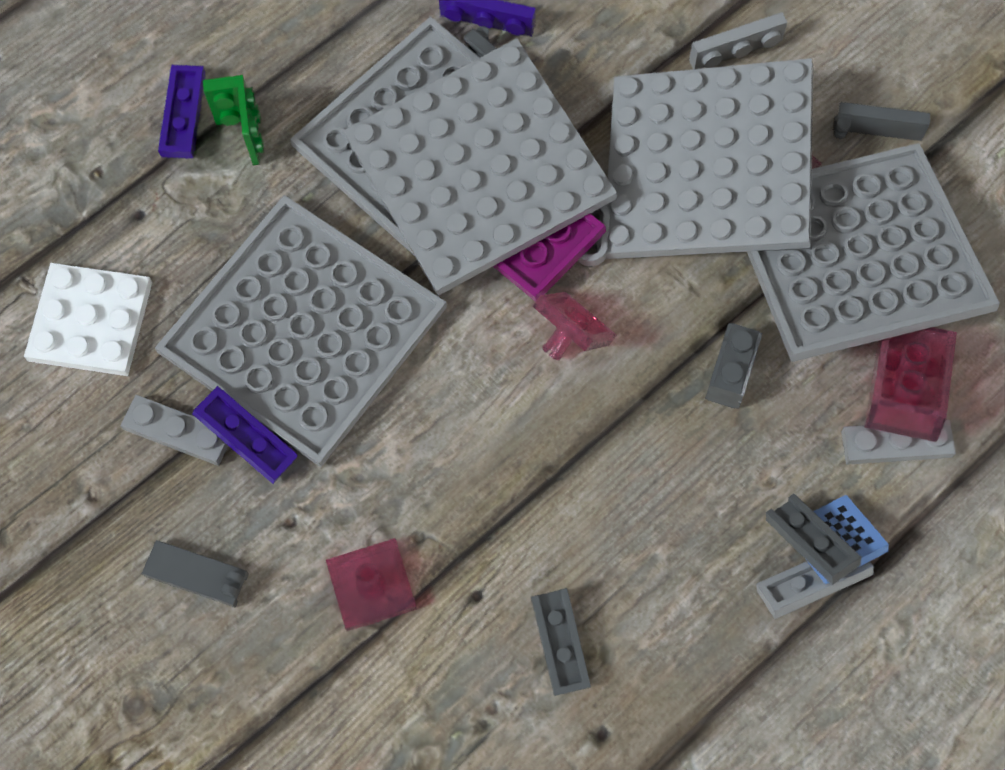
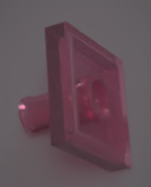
M566 292L540 295L532 306L557 327L549 340L542 346L545 353H548L549 350L552 351L549 356L555 360L562 358V355L572 342L576 343L584 351L609 346L616 337L613 331Z
M396 538L326 560L347 632L417 609Z

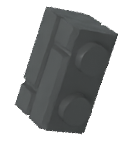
M728 323L705 399L739 409L763 333L737 324Z

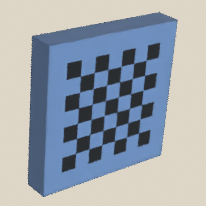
M847 495L813 511L861 556L860 566L889 552L887 541ZM810 564V566L814 569V571L818 574V576L822 579V581H823L825 584L829 583V582Z

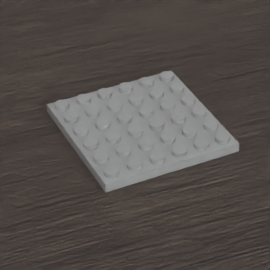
M431 16L290 138L291 145L412 254L413 252L350 147L342 130L479 58Z
M517 38L342 130L350 147L438 296L617 199L616 190Z
M812 58L614 77L608 180L617 192V199L606 205L610 211L606 259L811 248Z
M920 143L812 169L811 248L747 251L791 362L996 312L1000 304Z
M283 195L156 345L155 349L158 354L211 391L219 386L279 439L319 467H322L447 308V303Z

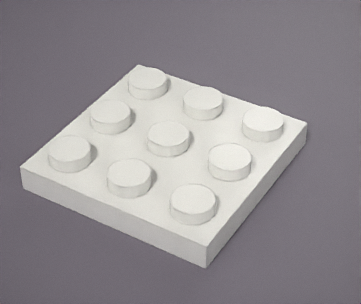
M50 263L25 350V359L28 362L128 376L152 286L150 277Z

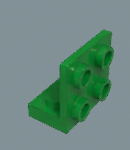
M243 75L203 80L204 94L216 125L232 126L241 122L242 135L253 166L260 165L259 153H264L262 134L258 130V124H261L259 106L255 102L253 87L247 88Z

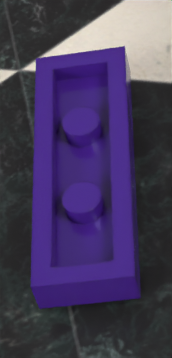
M439 0L440 16L446 17L451 21H464L477 24L480 27L508 31L513 35H527L531 37L533 35L536 11L534 7L502 0Z
M171 65L158 147L161 157L194 159L203 96V80H205L206 75L204 66Z
M219 386L193 410V416L272 484L279 479L298 457V454Z

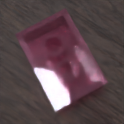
M931 327L878 341L864 428L932 442L938 441L947 417L957 332Z

